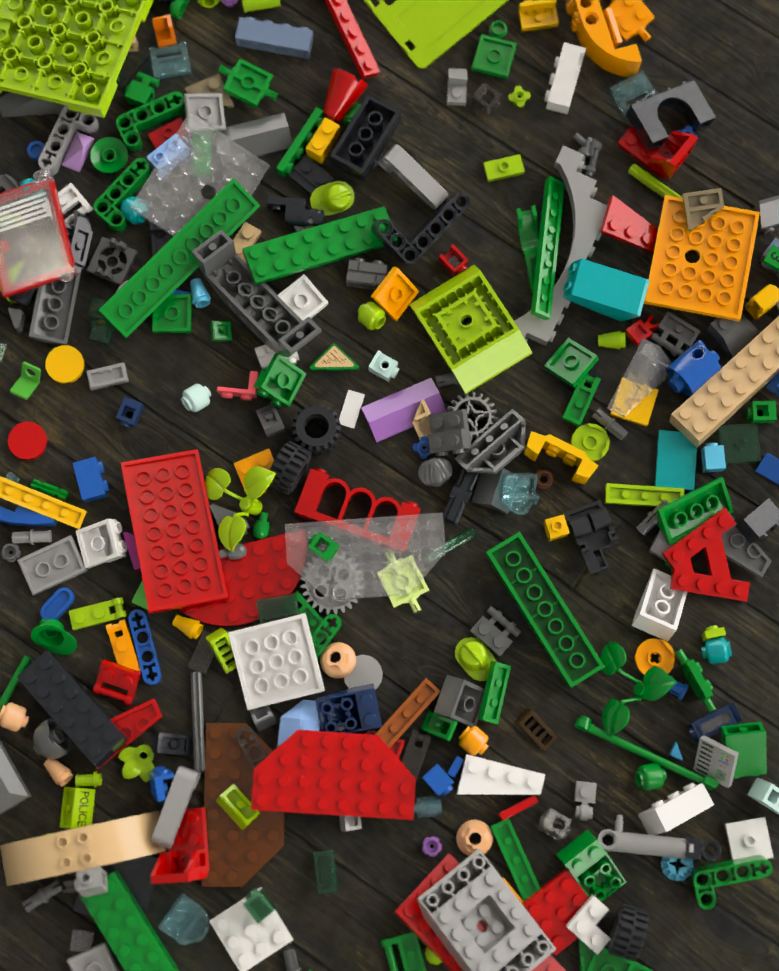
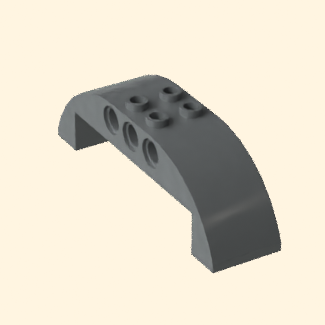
M222 229L191 251L200 270L224 303L265 345L283 357H290L322 332L321 328L310 317L302 320L266 283L254 284L248 265L236 254L234 241Z

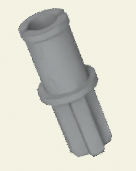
M31 529L30 531L13 532L11 538L13 543H31V545H34V543L52 542L51 530L34 531Z

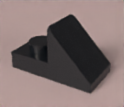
M154 732L152 752L189 756L191 736Z

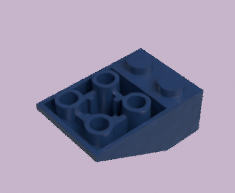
M374 683L353 687L315 699L321 731L354 733L382 727Z

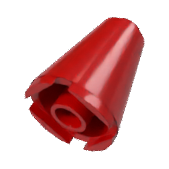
M334 68L323 113L326 118L335 123L336 121L341 122L368 86L367 83L361 79L357 82L354 75Z

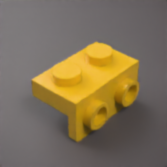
M525 0L519 4L518 15L522 32L558 27L556 0Z

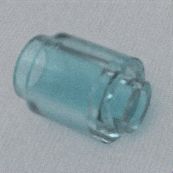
M436 796L416 798L414 814H417L418 818L437 817V815L442 814L441 798H436Z

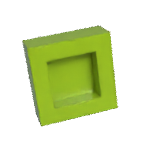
M717 625L707 627L706 631L701 635L703 642H706V640L711 638L724 637L726 633L724 627L718 628Z

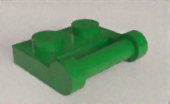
M413 932L380 941L381 946L385 949L390 971H399L392 945L397 943L405 971H426L418 938Z

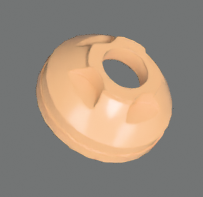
M335 642L324 649L320 657V664L328 676L337 679L348 676L355 668L356 655L349 645ZM335 652L340 653V661L332 663L330 660L331 655Z
M480 820L464 822L459 827L456 835L459 849L468 856L478 849L485 854L490 849L493 841L491 829ZM474 832L479 833L481 836V841L477 845H473L469 841V836Z

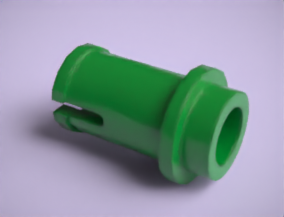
M355 102L348 115L344 116L343 122L346 126H349L361 104Z

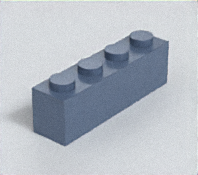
M240 17L235 40L237 46L309 59L313 43V30L306 27H292L285 23L281 25L275 24L269 20L258 21L252 17Z

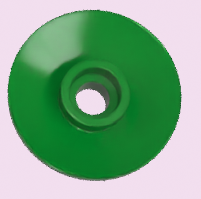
M105 137L93 145L90 152L91 162L100 172L107 174L115 173L126 165L128 150L121 140L114 137ZM108 156H114L112 160H107Z

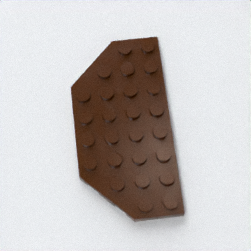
M206 723L204 807H206L209 872L207 878L202 879V887H243L284 846L285 812L258 810L261 814L242 830L216 802V799L233 783L251 802L254 767L273 752L246 723Z

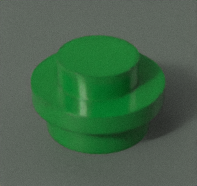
M497 20L491 23L489 27L491 37L502 39L506 36L507 26L503 21Z

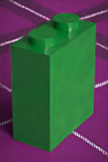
M753 722L721 726V744L739 753L733 779L743 776L767 774L766 730L762 723Z

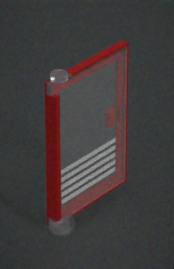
M39 170L33 174L34 182L0 193V287L4 298L60 279L68 282L73 279V275L77 274L55 181L50 170Z

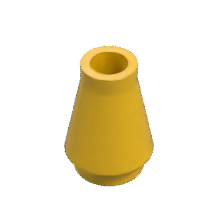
M177 615L172 623L173 626L177 627L190 639H197L203 630V625L200 624V621Z

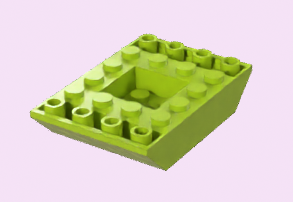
M475 265L409 304L465 394L533 354L516 323L482 272ZM465 318L472 319L469 325L462 324Z

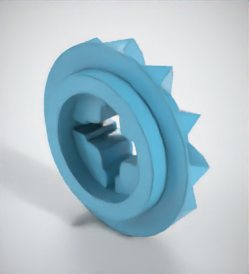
M662 857L661 868L669 879L681 881L691 875L694 868L693 861L680 859V863H683L685 867H679L676 873V867L669 864V862H676L678 858Z

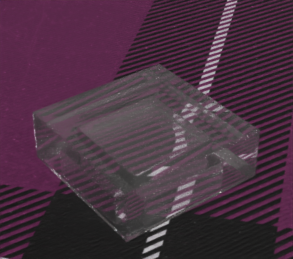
M73 929L70 951L83 952L92 948L94 932Z

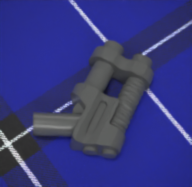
M576 133L573 139L582 146L577 152L584 154L583 162H585V158L590 159L589 165H583L580 173L585 172V175L591 178L596 172L595 166L602 143L591 137H588L586 140L579 133Z

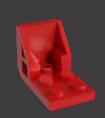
M631 126L618 141L617 146L660 178L669 180L692 152L698 138L692 133L672 131L663 146L647 152L633 126Z
M206 807L186 809L171 849H168V852L160 853L151 873V884L189 882L207 878L209 872Z

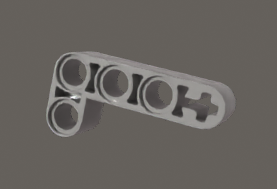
M67 105L64 106L38 160L39 166L46 176L57 174L78 130L87 134L97 132L99 123L96 116L73 111ZM70 114H76L75 117L68 118ZM89 120H92V121H93L92 124H90V125H85V123H86L87 121H89ZM63 130H68L66 134H60ZM60 146L59 150L52 151L54 147Z
M395 144L390 147L378 161L388 173L394 172L432 209L436 210L448 197L447 191L399 145Z
M179 766L151 839L152 843L171 849L192 792L199 782L200 772Z

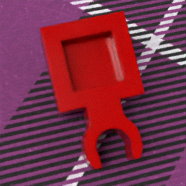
M650 316L645 323L639 320L625 330V334L636 347L652 336L653 333L651 331L657 329L659 322L655 325L650 323L654 316Z

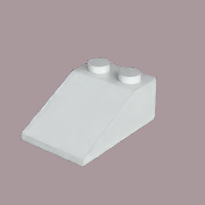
M653 569L637 607L632 626L665 641H669L677 630L687 592L670 589L671 576Z

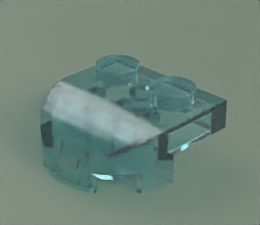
M502 473L499 491L502 504L515 514H527L529 512L528 509L532 505H536L540 497L535 494L538 474Z
M182 893L158 925V928L174 938L179 944L198 943L208 932V915L199 903Z

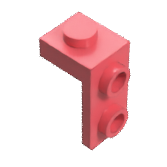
M250 371L248 390L217 387V392L221 397L228 399L233 398V396L248 401L252 400V398H257V389L253 386L259 373L257 371Z

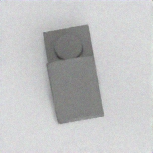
M449 68L447 105L466 106L467 69Z

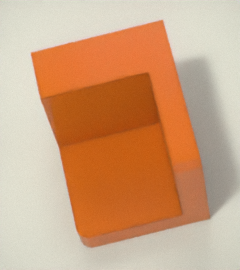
M170 14L152 18L158 47L177 44Z

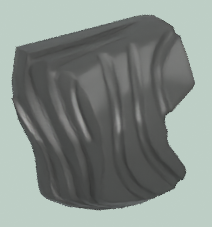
M429 458L420 464L418 476L424 485L440 487L451 478L452 466L445 458Z

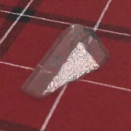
M644 338L642 339L607 409L625 417L665 380L667 376L666 368L671 364V361L660 346Z

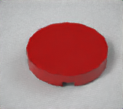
M26 421L17 424L12 428L8 436V445L11 452L16 457L29 461L41 456L48 442L46 432L40 425L34 422Z

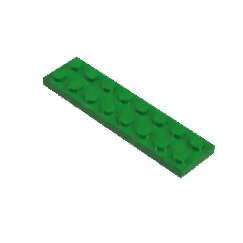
M385 206L244 247L242 252L254 284L258 285L385 247L374 236L371 226L376 220L388 219L390 221ZM380 223L379 230L381 233H384L385 226L383 223ZM393 237L392 244L397 243L396 237Z

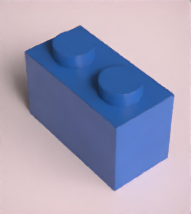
M96 457L74 462L73 467L82 500L88 503L108 497L107 491H110L107 480L103 479L102 473L105 470L102 461L99 462Z
M438 764L422 777L437 796L441 794L445 796L453 789L451 785L454 782Z

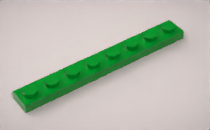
M551 176L545 179L531 315L545 321L551 318L565 183Z

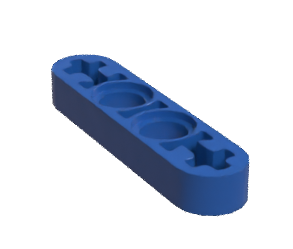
M133 610L128 618L142 676L147 684L156 685L161 681L162 673L148 618L142 610ZM138 613L140 616H143L140 623L142 627L146 625V629L142 628L135 631V628H139L138 623L133 621L136 618L135 614ZM141 632H145L148 635V640L145 643H139L137 640ZM146 651H150L153 654V659L150 662H144L142 659V655ZM155 663L156 667H152V671L157 673L158 676L155 677V681L147 678L150 675L149 668L145 669L144 666H151Z

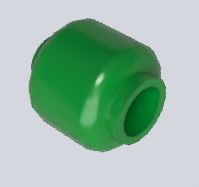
M657 763L641 765L635 772L637 786L645 791L662 788L664 780H666L665 770Z

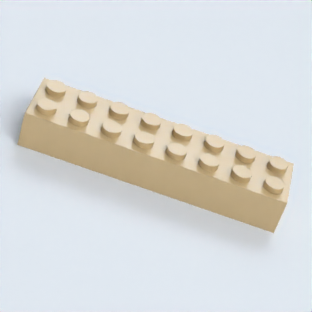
M779 316L671 414L669 422L696 448L779 373Z

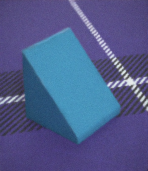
M674 742L669 755L682 760L677 742Z

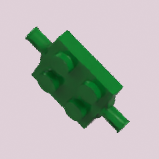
M239 59L236 66L231 70L222 65L218 69V73L228 77L223 87V92L257 108L260 100L265 96L274 101L278 96V93L269 89L273 75L242 59Z
M682 649L676 651L675 654L681 662L679 666L697 698L705 704L708 712L715 710L716 708L710 699L714 695L712 693L713 686L708 679H704L701 665L695 662L694 659H687Z

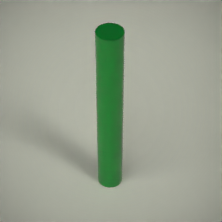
M24 655L0 699V711L2 706H6L19 682L17 677L27 668L31 661L30 657Z

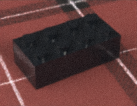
M367 95L331 153V165L364 182L401 123V111Z

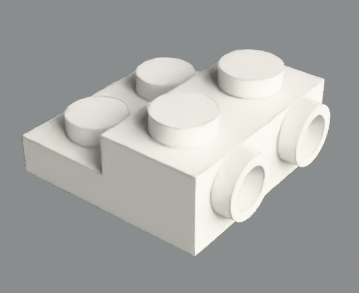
M106 519L76 530L85 568H91L105 562H112L126 557L127 545L121 539L122 526L116 519Z

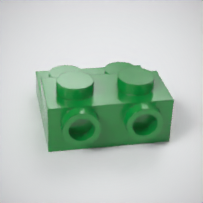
M275 353L267 369L261 370L253 387L257 389L256 393L259 396L272 399L270 402L272 405L281 408V406L290 407L306 373L283 356Z

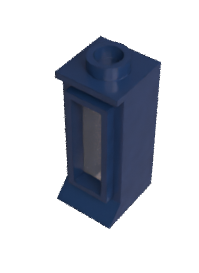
M732 702L688 724L690 728L688 733L692 740L696 739L699 742L703 735L709 738L721 732V726L734 725L743 721V718L735 703Z

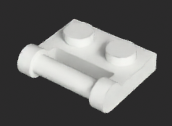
M72 183L58 192L63 215L78 203L82 205L77 210L80 213H90L93 210ZM48 200L44 204L49 203V206L43 207V209L50 208L51 210L50 202ZM71 214L64 222L69 225L74 223L75 215Z

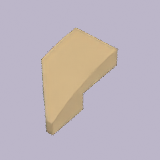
M424 399L421 400L412 422L419 440H421L422 436L428 437V434H432L429 418L431 413Z

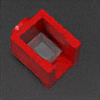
M454 244L450 246L448 253L439 255L438 262L453 277L468 269V259Z

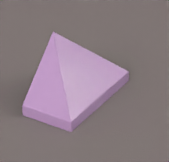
M76 132L62 166L80 172L94 142V138Z

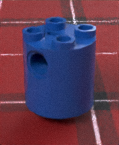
M698 340L666 368V373L670 378L668 381L670 387L677 393L681 392L691 397L721 370L722 367L718 362L720 359L719 355L714 350L709 351L705 344Z

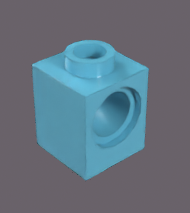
M718 443L706 444L701 449L703 473L722 472L726 469L724 445L718 446Z

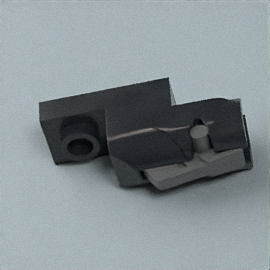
M268 196V209L277 213L285 211V224L289 227H294L296 232L324 224V210L310 207L306 209V199Z

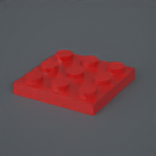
M565 868L521 904L556 948L553 953L557 955L578 938L566 925L589 897L569 870Z

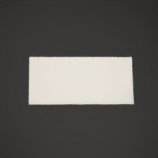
M348 390L339 418L340 425L354 429L365 394Z

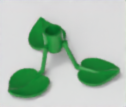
M612 641L605 645L601 653L600 660L605 666L601 670L607 675H613L618 671L637 684L634 686L636 697L621 700L620 703L616 699H611L605 705L602 720L606 732L613 736L627 725L630 713L628 707L624 705L625 703L641 701L642 698L655 701L665 695L676 683V680L660 667H651L644 675V682L622 671L620 667L626 663V653L622 646Z

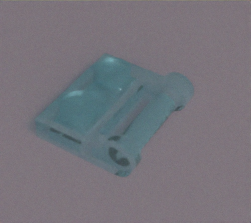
M186 41L180 42L178 45L156 49L155 47L149 48L154 77L156 79L192 73ZM182 52V54L157 59V56Z
M644 71L610 88V92L625 116L630 108V104L626 103L627 101L645 92L648 95L639 99V101L645 100L652 94H658L653 89Z

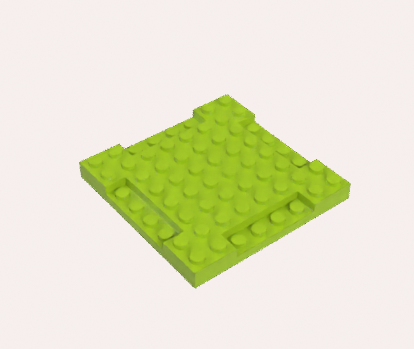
M0 0V93L7 91L67 105L70 110L105 118L118 87L116 80L140 23L145 22L153 0Z

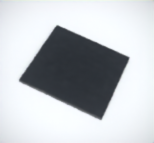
M147 855L101 866L107 873V876L116 870L119 871L146 915L155 884H151V873L158 858ZM78 892L73 911L92 916Z

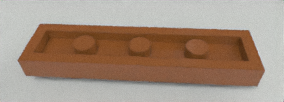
M425 678L374 735H379L390 748L441 691Z

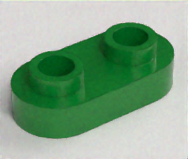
M189 0L172 1L169 8L171 17L180 19Z

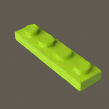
M606 483L605 504L657 507L663 499L671 503L684 496L683 488Z

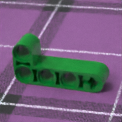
M172 92L118 116L116 126L127 150L131 153L141 151L143 143L139 132L185 112L184 96L180 92ZM160 108L164 109L161 113L156 112ZM141 116H147L145 120H139ZM123 124H130L127 128H122ZM131 140H137L135 144H129Z
M145 158L134 160L94 203V211L98 218L114 232L120 233L127 228V221L119 210L123 200L132 197L152 174L149 162ZM128 180L134 181L131 185H125ZM116 193L121 194L117 199L112 198ZM102 207H108L107 211L99 212ZM122 219L119 224H113L114 220Z
M755 855L696 867L691 872L695 899L701 908L711 909L716 903L714 887L765 878L771 874L772 865L764 856ZM763 862L764 865L762 866V869L760 870L758 867H760V863ZM745 866V872L737 874L738 867ZM725 870V876L717 878L718 871ZM699 874L706 875L703 882L696 881ZM704 894H709V900L706 902H702L701 896Z

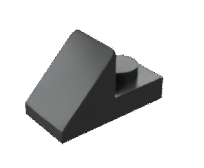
M270 404L256 410L267 437L284 431L285 427L274 405Z

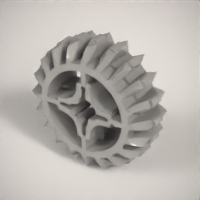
M472 392L471 397L468 396V393H464V399L458 395V402L455 400L451 401L454 407L448 406L447 408L448 411H455L466 405L468 426L472 431H469L471 443L472 438L478 439L494 425L492 422L498 421V417L493 416L497 414V410H491L494 407V403L487 404L489 401L488 397L482 400V393L479 394V397H475V392ZM472 404L482 407L485 412L483 410H475ZM469 412L475 417L474 424L471 418H469ZM487 417V424L478 431V421Z

